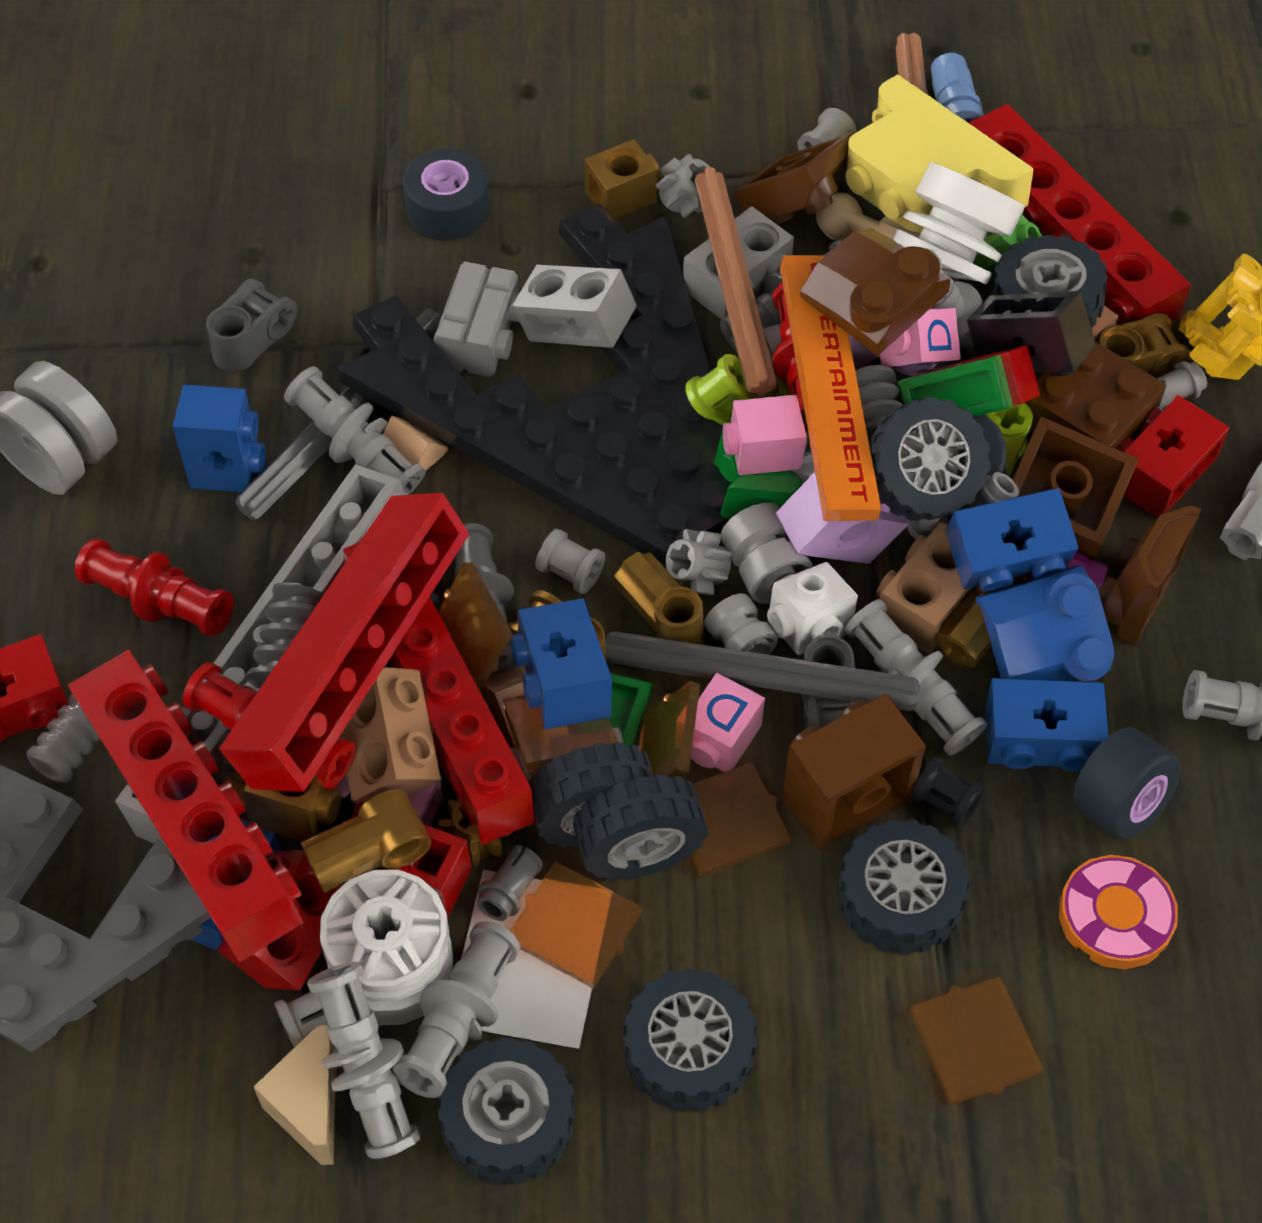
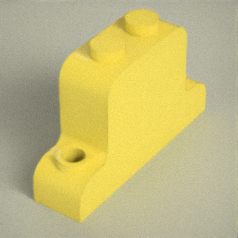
M896 75L881 84L878 94V107L872 114L873 123L853 134L849 139L847 171L845 174L847 185L854 193L861 195L881 210L886 217L896 221L909 231L921 232L923 227L903 218L906 211L929 215L933 208L931 204L915 193L929 162L960 173L1020 202L1025 207L1028 206L1034 168L900 75Z

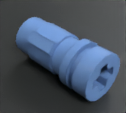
M946 53L936 58L930 70L935 100L967 123L984 116L982 105L975 93L971 73L967 68L965 58L957 53Z

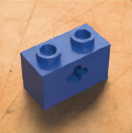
M183 384L172 427L191 489L242 492L254 480L255 474L261 473L264 470L266 448L264 443L257 440L258 413L250 410L246 389Z
M1059 488L955 511L945 529L963 590L980 586L983 592H991L1011 585L1014 582V578L1033 574L1034 579H1038L1046 575L1063 572L1079 549ZM1005 538H1008L1010 543L1004 544L1003 541ZM1022 545V549L1017 551L1016 546Z
M584 598L518 610V633L510 634L511 654L516 668L525 667L526 674L522 676L526 704L529 709L538 708L544 730L610 718L612 678Z
M992 678L984 705L985 721L987 722V727L985 728L987 764H1004L1011 769H1027L1032 766H1057L1066 771L1079 772L1093 751L1109 737L1104 683Z

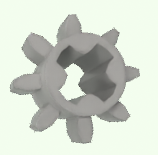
M688 154L680 161L673 158L660 170L665 177L656 184L663 204L671 211L680 212L682 217H687L694 210L700 214L702 208L695 178L698 174L705 172V168L709 167L708 164L702 160L693 159L692 155Z
M685 529L683 530V539L677 540L669 546L666 555V570L673 578L678 579L677 582L680 586L692 589L697 594L711 596L714 594V585L721 584L728 579L731 569V552L719 546L721 534Z

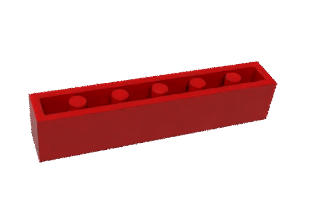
M443 493L395 495L389 498L220 746V751L251 789L304 792L469 536V532Z

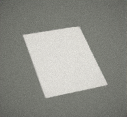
M483 870L480 885L484 881L491 880L496 872ZM533 879L519 900L521 903L520 910L515 916H508L505 921H497L485 915L477 905V899L479 898L477 893L461 959L471 944L469 934L473 926L479 922L488 921L508 929L515 935L521 948L515 961L507 963L497 980L498 986L490 999L497 1008L498 1017L491 1026L481 1027L482 1031L579 1049L612 892Z

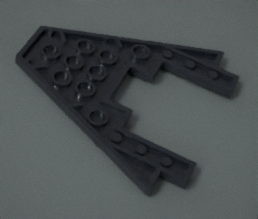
M598 203L560 221L559 235L587 267L621 269L637 306L631 315L633 320L626 324L614 347H601L622 373L548 409L520 375L476 395L396 295L353 314L354 329L372 351L339 366V380L343 385L645 554L651 552L659 562L666 563V555L670 544L672 545L675 541L683 539V530L708 531L720 534L723 527L730 520L722 517L721 511L727 489L732 483L724 478L719 468L714 464L723 425L701 416L693 408L686 394V383L693 377L705 376L710 372V367L668 222L664 217L626 233L604 207Z

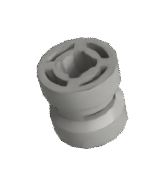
M740 593L722 600L712 608L704 620V626L715 641L723 642L726 649L769 655L778 643V637L767 622L759 621L757 618L758 609L747 594Z

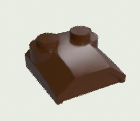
M852 131L779 157L733 191L741 209L746 211L752 206L775 224H780L792 218L797 210L804 208L807 214H812L832 204L831 195L838 190L835 180L847 163L849 139L855 132Z
M873 228L852 232L821 259L801 288L800 297L878 356L949 292L950 279L940 272L938 258L928 249L918 246L903 247Z
M1189 505L1161 514L1148 527L1140 540L1130 537L1117 562V566L1123 568L1118 579L1109 575L1099 592L1106 621L1112 623L1117 638L1134 646L1138 643L1178 570L1201 512L1200 508Z

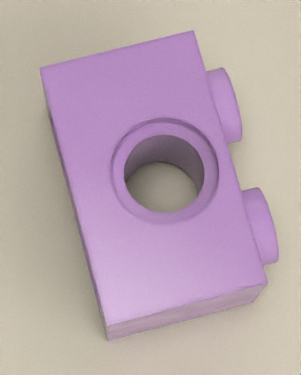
M815 472L776 512L798 555L870 564L909 525L904 515H895L890 512V508L885 504L881 505V512L877 521H823Z

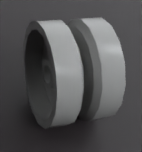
M36 361L17 377L14 383L15 392H0V452L17 470L37 486L52 494L64 495L84 475L85 468L83 463L97 464L115 447L118 442L116 429L94 396L74 377L49 362Z

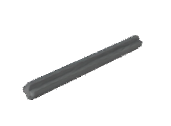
M430 308L425 309L416 318V321L434 342V336L442 315ZM348 387L340 394L353 404L354 410L365 403L371 405L374 403ZM312 421L236 497L235 502L238 510L251 520H258L330 447L332 438L329 435L323 434L315 426L314 421Z
M616 631L608 633L605 640L606 658L608 662L613 664L713 679L715 674L719 673L738 684L850 702L866 700L869 703L887 694L898 709L906 711L915 710L920 698L921 685H919L915 677Z

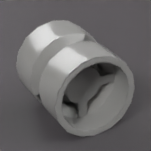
M761 503L740 511L727 522L721 533L722 542L726 550L731 552L730 557L734 565L739 567L740 577L752 600L762 604H770L774 582L781 580L787 575L797 574L813 567L808 556L798 555L776 515V512L781 507L775 503Z

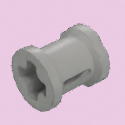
M838 108L825 109L819 116L818 125L815 129L804 133L797 141L798 151L852 131L857 133L855 123L848 114Z
M554 529L543 542L536 558L535 567L543 573L551 571L573 583L575 591L585 594L592 588L601 574L605 563V553L597 548L590 551L569 540L566 532Z
M307 993L289 1003L283 999L274 1003L294 1048L318 1025H328L324 1011L301 1021L302 1018L322 1009L317 993Z

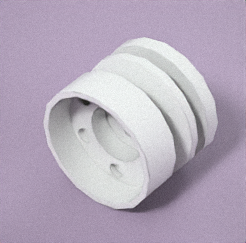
M929 162L915 193L931 204L933 208L929 215L906 211L903 218L923 227L918 238L897 229L893 240L903 247L918 246L934 250L941 259V269L946 275L957 280L979 281L987 285L993 273L972 263L977 253L997 262L1001 254L983 240L987 232L1011 236L1025 206L971 178Z
M396 869L372 870L348 880L331 896L321 916L320 942L328 969L349 962L361 963L364 972L359 979L369 1008L374 1010L379 1025H403L425 1016L420 1006L421 993L429 983L437 980H448L453 969V950L449 937L446 911L438 893L418 876Z

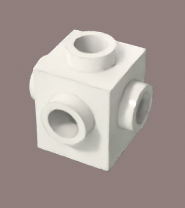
M824 562L797 574L787 575L773 583L770 608L767 613L768 622L777 637L783 638L794 652L800 655L805 653L809 642L816 637L834 635L841 638L847 635L844 628L855 614L858 595L828 562Z

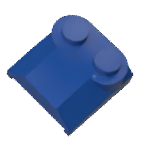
M1072 565L1066 567V570L1063 572L1046 575L1038 579L1033 578L975 597L977 605L982 610L1001 679L1093 681L1111 670L1114 659L1111 635L1098 589L1083 566Z

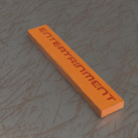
M783 255L780 270L823 521H877L881 512V505L849 335L800 297L801 288L817 263L825 256Z

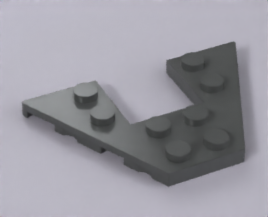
M0 765V1035L32 1053L56 1036L58 1030L64 1024L70 1021H77L97 1007L93 1000L126 977L132 982L165 959L177 943L183 940H191L203 932L200 925L208 920L210 915L166 844L159 839L156 840L91 939L20 904L19 902L77 820L83 808L74 799ZM240 879L234 885H238L245 880Z

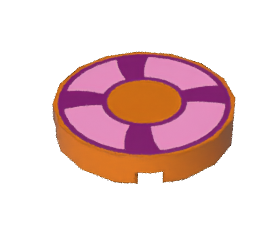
M1106 855L1089 859L1072 872L1060 895L1059 921L1066 939L1076 950L1079 947L1084 953L1090 955L1089 960L1103 967L1127 970L1149 964L1166 949L1177 927L1178 904L1170 885L1154 868L1132 857Z

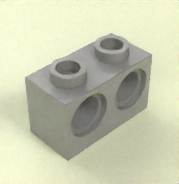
M751 206L734 220L756 299L764 291L763 283L765 278L772 273L781 274L780 265L783 255H792L794 237ZM708 239L684 257L683 278L688 294L720 319L728 316L710 240Z
M536 265L512 304V308L528 340L531 342L608 348L614 347L637 306L621 269Z

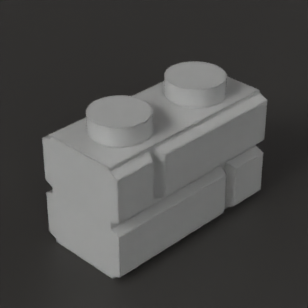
M463 262L460 265L434 336V343L457 371L462 372L463 369H466L471 374L491 377L495 373L499 359H508L513 341V332L509 329L512 321L519 322L512 308V304L520 293L518 275L514 271L492 267L490 270L485 265Z

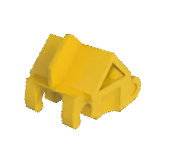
M1242 254L1235 261L1233 272L1195 311L1189 310L1180 321L1179 330L1189 339V343L1195 347L1189 353V356L1204 367L1206 373L1212 377L1239 380L1255 363L1258 366H1262V266L1247 254ZM1228 305L1231 306L1233 309L1227 314L1231 321L1220 329L1213 326L1211 322Z

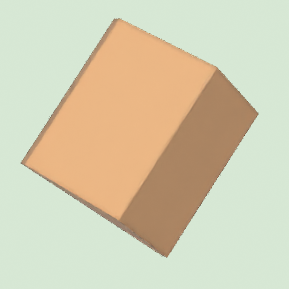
M391 416L383 433L394 443V448L412 465L420 464L425 471L449 451L448 446L434 435L401 417Z

